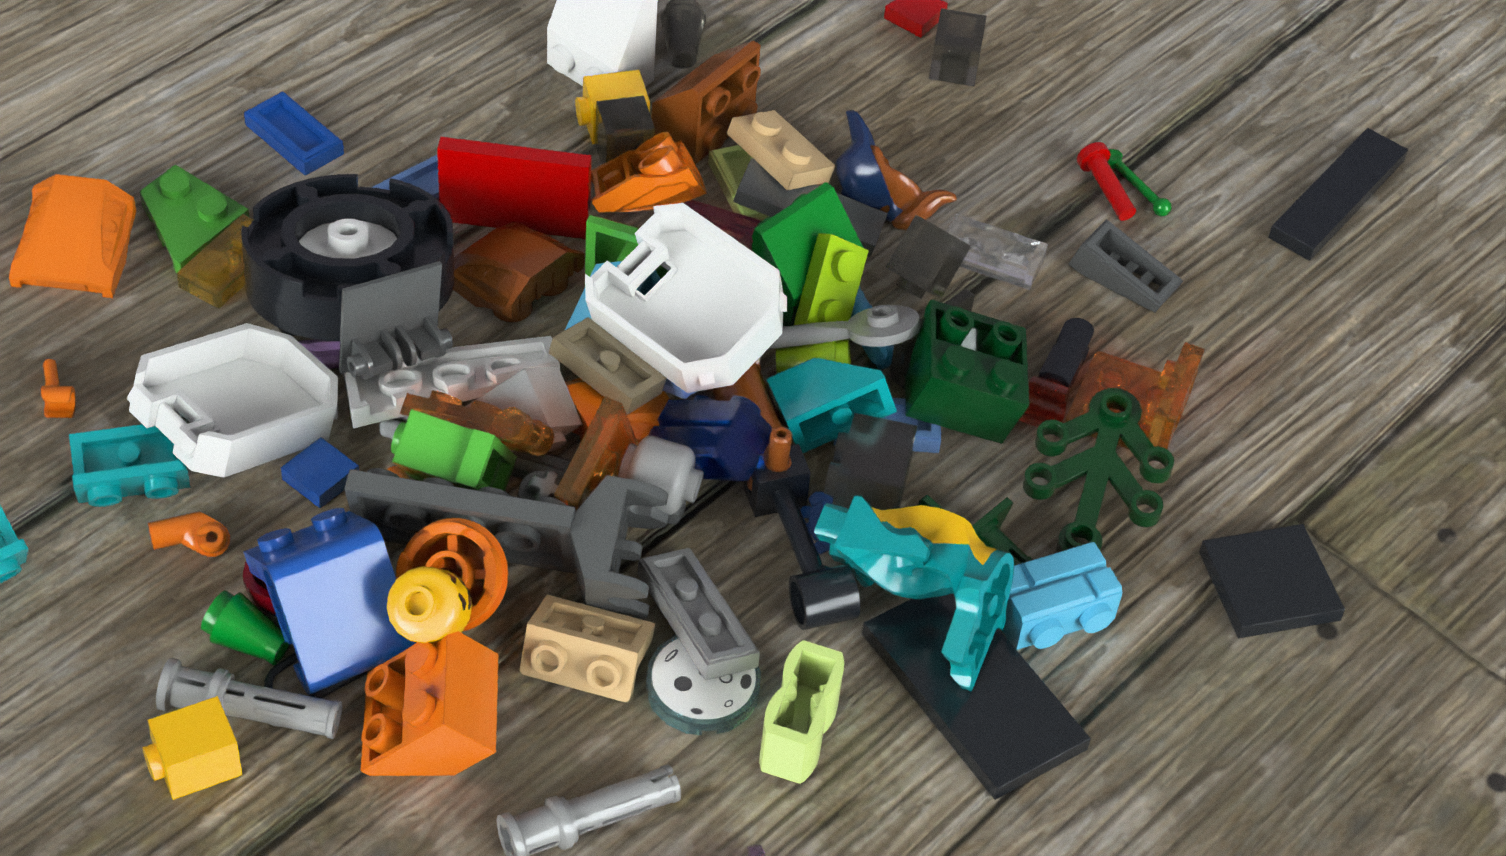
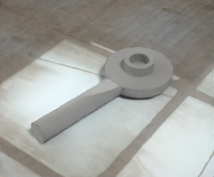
M878 305L858 312L849 321L784 326L783 334L768 349L819 344L848 338L859 345L869 347L895 345L907 341L919 333L921 328L920 316L917 311L910 307Z

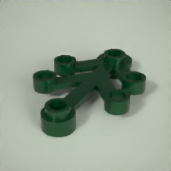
M1119 388L1101 390L1092 397L1087 413L1065 423L1058 420H1046L1037 429L1036 448L1043 455L1050 457L1061 455L1066 450L1067 444L1098 433L1094 447L1052 466L1046 463H1034L1025 471L1023 490L1029 497L1036 500L1047 499L1052 496L1055 489L1087 475L1075 520L1064 526L1060 531L1056 553L1084 545L1074 541L1073 537L1084 538L1089 541L1088 543L1095 542L1101 552L1102 536L1096 529V523L1108 481L1129 508L1128 515L1134 524L1140 527H1152L1160 520L1163 510L1162 498L1154 491L1143 490L1115 451L1118 440L1121 439L1140 462L1139 471L1141 476L1146 481L1156 484L1163 483L1170 478L1174 466V457L1166 448L1154 446L1138 425L1142 415L1141 405L1137 398L1128 391ZM1110 408H1112V409H1117V410H1120V411H1122V412H1120V413H1115V412H1112V411L1109 410V409H1110ZM1049 434L1059 437L1060 441L1051 442L1046 440L1044 436ZM1158 461L1165 466V468H1153L1149 465V462ZM1036 477L1044 478L1048 481V484L1037 485L1031 479ZM1142 504L1148 505L1153 508L1154 512H1142L1137 506Z

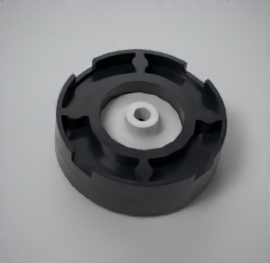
M358 174L320 176L284 186L260 200L252 208L253 221L249 227L242 226L241 238L245 289L248 300L260 316L278 327L282 333L340 342L343 288L440 261L442 263L440 311L448 302L454 288V237L451 216L445 206L430 193L412 184L392 178L389 181L390 190L358 187Z

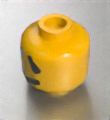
M421 566L406 571L395 580L388 593L386 607L389 621L398 634L409 641L434 643L442 640L448 634L457 631L463 632L470 620L472 602L469 590L461 578L448 570Z

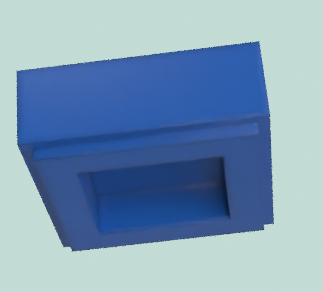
M320 437L281 467L283 481L318 508H322L344 491L349 470L359 471V465Z

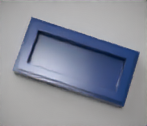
M283 91L244 112L245 125L305 176L344 154L343 141Z

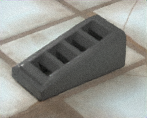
M1107 219L1084 241L1068 264L1087 278L1154 313L1157 312L1183 282L1181 278ZM1135 272L1142 277L1138 279L1132 273ZM1151 281L1160 286L1155 292L1147 286Z

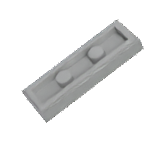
M690 548L639 559L638 576L641 581L649 586L650 595L705 681L758 668L759 650Z

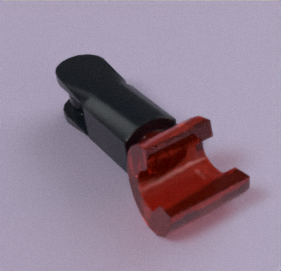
M1071 318L1064 323L1056 344L1053 345L1039 372V376L1034 375L1029 380V407L1019 419L1020 422L1036 428L1046 420H1058L1064 423L1069 392L1088 356V345L1093 337L1094 328L1090 322L1081 318Z

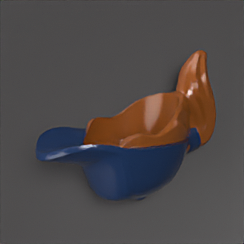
M854 110L846 111L851 145L835 163V171L843 188L841 195L887 213L886 220L898 230H910L929 219L941 206L957 200L956 195L947 190L939 189L923 192L905 174L890 167L889 161L883 156L882 150L875 146L873 136L862 117Z

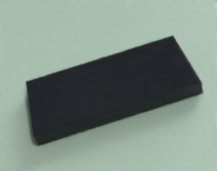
M954 594L925 599H910L864 622L862 635L994 800L1088 750L1091 738L999 629L994 633L973 690L962 689L950 675V662L945 659L941 651L956 610Z

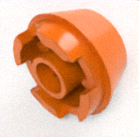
M446 518L432 522L419 530L399 555L396 579L406 571L421 566L448 570L461 578L469 590L472 602L470 620L463 631L475 628L486 621L496 611L505 595L508 583V565L504 551L495 536L485 527L474 521L462 518Z

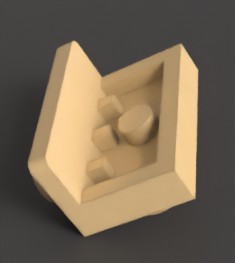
M775 110L734 117L731 120L727 135L755 159L786 190L815 184L820 186L825 182L829 183L836 165Z

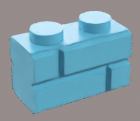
M1095 542L1014 566L1013 582L1006 606V623L1002 631L1016 650L1031 645L1038 649L1048 648L1056 644L1066 634L1082 629L1087 633H1095L1106 628L1115 619L1123 593L1122 585L1110 567L1107 568L1106 560Z

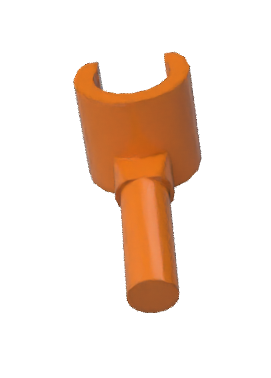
M47 359L43 362L45 385L41 387V397L45 401L44 416L47 418H73L76 409L74 386H60L57 363L53 359Z

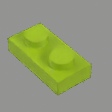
M818 233L793 325L849 321L869 250L833 234Z

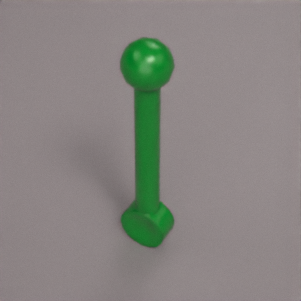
M1109 149L1111 156L1108 163L1112 169L1116 168L1153 204V211L1156 215L1160 217L1168 215L1172 209L1170 201L1166 198H1159L1122 162L1123 155L1120 151Z

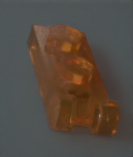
M434 390L431 391L429 398L407 393L399 413L408 418L411 409L472 430L477 429L495 435L508 449L535 456L547 453L551 449L555 438L554 431L550 426L537 419H532L529 414L516 407L502 410L494 405L473 400L471 407L468 408L461 406L462 400Z

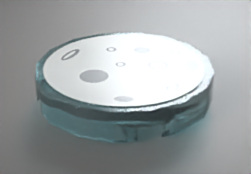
M674 635L658 646L648 662L646 678L648 700L652 710L666 725L686 734L702 735V730H717V734L728 732L746 721L758 704L761 671L758 666V668L705 681L677 635Z

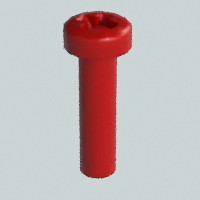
M1103 142L1089 144L1081 149L1077 155L1076 160L1079 167L1084 172H1091L1119 220L1125 221L1135 215L1136 208L1108 163L1111 156L1108 147Z

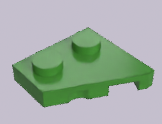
M177 165L172 166L140 190L142 207L149 220L155 224L156 234L162 246H166L172 258L176 274L181 277L242 230V226L246 227L250 224L248 208Z

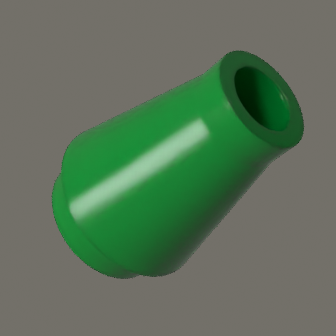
M226 590L222 591L209 606L201 623V630L210 635L211 643L263 659L273 666L282 659L290 646L285 642L281 628L241 592L233 595Z

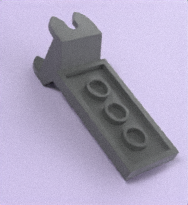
M372 468L367 472L349 470L344 491L350 511L375 523L383 540L386 542L407 545L419 530L437 520L446 518L471 520L482 525L495 536L504 551L507 562L576 574L585 605L638 619H644L648 616L650 605L636 599L647 598L649 586L641 580L619 574L622 559L635 561L641 557L642 545L626 540L629 527L656 529L667 525L669 514L654 508L667 505L669 495L660 487L638 480L607 475L575 512V507L567 506L564 502L552 497L543 496L529 500L512 497L507 492L493 487H483L478 491L458 488L440 478H425L423 481L400 478L389 470Z

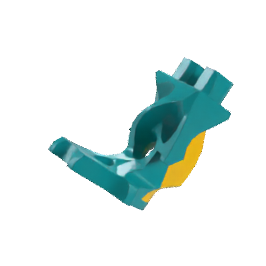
M854 496L849 509L826 503L814 533L820 541L830 543L829 555L833 561L847 564L863 587L866 588L876 583L893 595L910 599H925L954 594L956 610L941 653L950 662V675L960 688L972 691L994 633L997 629L1003 630L1006 623V606L1014 574V558L1011 553L987 547L977 536L968 520L941 508L918 505L880 510L871 507L862 496Z

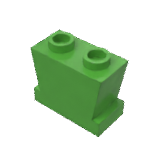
M413 409L409 413L407 422H401L396 428L391 443V452L395 454L392 462L413 479L423 481L425 478H440L452 483L455 487L476 491L483 487H493L505 491L517 458L493 434L477 429L472 430Z

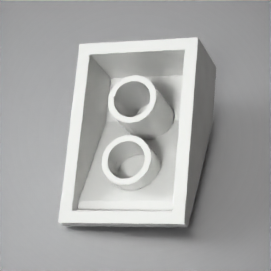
M557 0L547 27V64L583 86L584 76L640 70L646 87L654 81L658 0Z

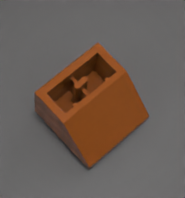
M753 40L711 56L652 103L651 137L661 132H669L674 142L682 140L695 164L707 156L709 151L720 149L725 140L730 137L727 135V131L732 118L757 113L756 92L757 82L761 74L759 67L761 45Z

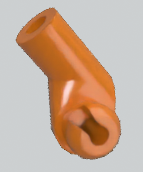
M202 512L189 513L148 523L154 550L183 544L203 556L216 557L223 554L230 544V534L227 528Z

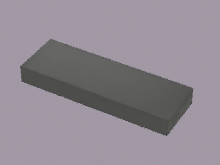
M751 158L733 202L773 217L790 206L798 196L804 193L808 194L819 187V185L815 184L786 190L755 159ZM837 193L863 248L869 250L867 257H871L887 213Z

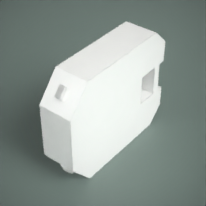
M686 204L653 206L654 214L635 232L638 246L617 267L606 261L591 277L585 274L586 303L591 318L686 393L733 385L783 334V312H787V296L783 293L780 271ZM660 265L667 269L666 275L646 295L637 290Z
M249 323L141 355L134 386L127 396V400L130 402L129 412L146 428L156 426L174 444L173 454L191 471L223 478L306 449L320 437L328 441L333 420L338 418V377L292 335ZM181 417L186 418L190 423L187 424Z

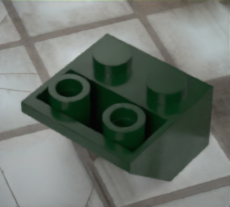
M931 299L926 306L905 377V416L1002 444L1029 407L1026 328Z

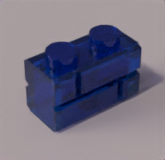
M697 395L694 400H668L657 419L659 426H653L648 436L659 437L691 448L696 458L694 469L703 471V479L748 481L759 462L757 455L763 454L769 444L772 427L760 415V408L753 401L745 397L735 395L730 401H715L707 396Z

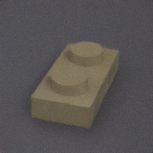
M589 317L554 336L548 352L626 415L662 394L667 379Z

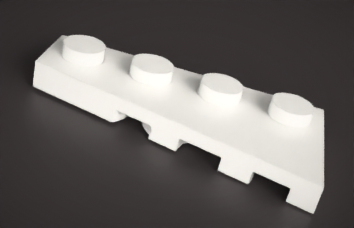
M545 336L452 347L447 349L442 357H433L421 361L417 356V363L415 365L407 366L403 362L401 369L373 375L372 378L367 380L361 376L353 377L350 372L343 373L353 429L407 416L411 409L423 412L480 398L524 368L558 366L560 369V362L548 353L552 337Z

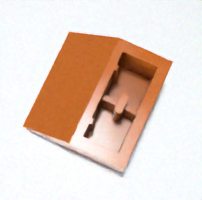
M457 631L446 635L442 640L434 643L417 642L367 672L364 726L361 735V772L369 776H455L496 753L498 653Z

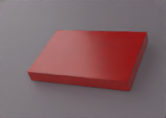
M440 137L437 147L439 201L449 212L452 223L498 228L511 222H518L548 235L586 239V221L590 215L592 155Z

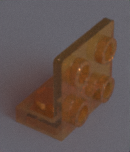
M1185 342L1177 362L1167 359L1162 372L1101 351L1095 352L1065 422L1087 413L1092 397L1099 391L1107 388L1123 389L1134 395L1141 405L1142 415L1138 425L1154 446L1163 447L1168 450L1192 393L1205 349ZM1112 408L1109 409V410H1111L1112 412H1115V413H1120V412H1122V411L1117 410V409H1112ZM1098 433L1089 436L1097 438ZM1119 439L1117 446L1128 449L1124 442Z

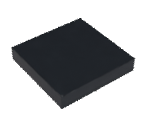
M1304 524L1202 541L1199 553L1238 639L1341 621L1345 608Z

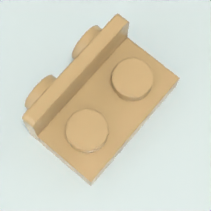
M547 594L527 623L520 672L529 677L628 702L633 694L637 668L652 643L655 623Z

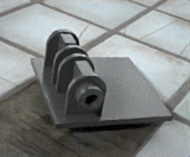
M440 261L342 289L339 372L341 374L350 372L353 377L361 376L367 380L372 378L373 375L390 370H399L402 368L403 362L407 366L415 365L417 363V356L421 361L433 357H442L447 349L452 348L453 340L447 328H438L442 263Z

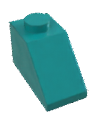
M812 358L766 379L787 429L792 433L794 444H799L802 453L897 412L881 370Z

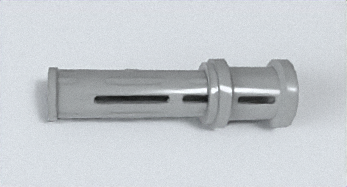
M174 658L168 659L165 663L156 693V708L161 711L168 712L172 707L181 709L218 696L226 716L323 735L329 739L335 738L342 714L341 701H330L286 690L235 681L234 674H231L227 669L219 668L215 673L183 667L181 661Z
M667 764L648 773L566 800L563 796L558 797L555 795L546 798L544 806L515 816H512L509 812L499 814L496 821L502 848L506 856H530L556 846L561 850L571 848L578 841L579 835L641 814L642 812L680 801L681 789L676 775L668 778V775L673 774V769Z

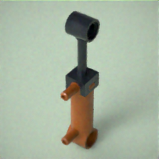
M759 357L733 385L708 389L706 391L713 392L744 470V491L754 516L779 514L801 568L802 574L790 576L789 579L791 607L799 628L807 630L857 619L860 615V598L857 583L850 567L847 564L831 568L823 565L800 508L807 505L811 472L799 444L791 445L792 433L782 424L762 376Z

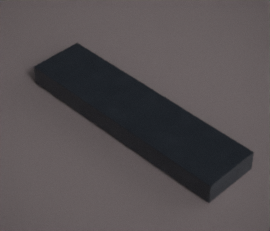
M1367 128L1272 225L1268 238L1310 261L1404 162L1408 149Z

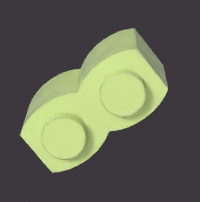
M805 640L799 642L791 650L784 664L781 688L773 695L765 712L759 757L762 772L799 784L812 774L819 760L823 734L829 729L837 713L844 671L842 652Z

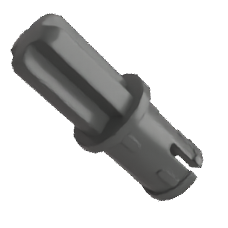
M551 470L534 471L525 476L519 484L517 497L534 500L537 497L544 496L561 501L563 487L557 479L558 474Z

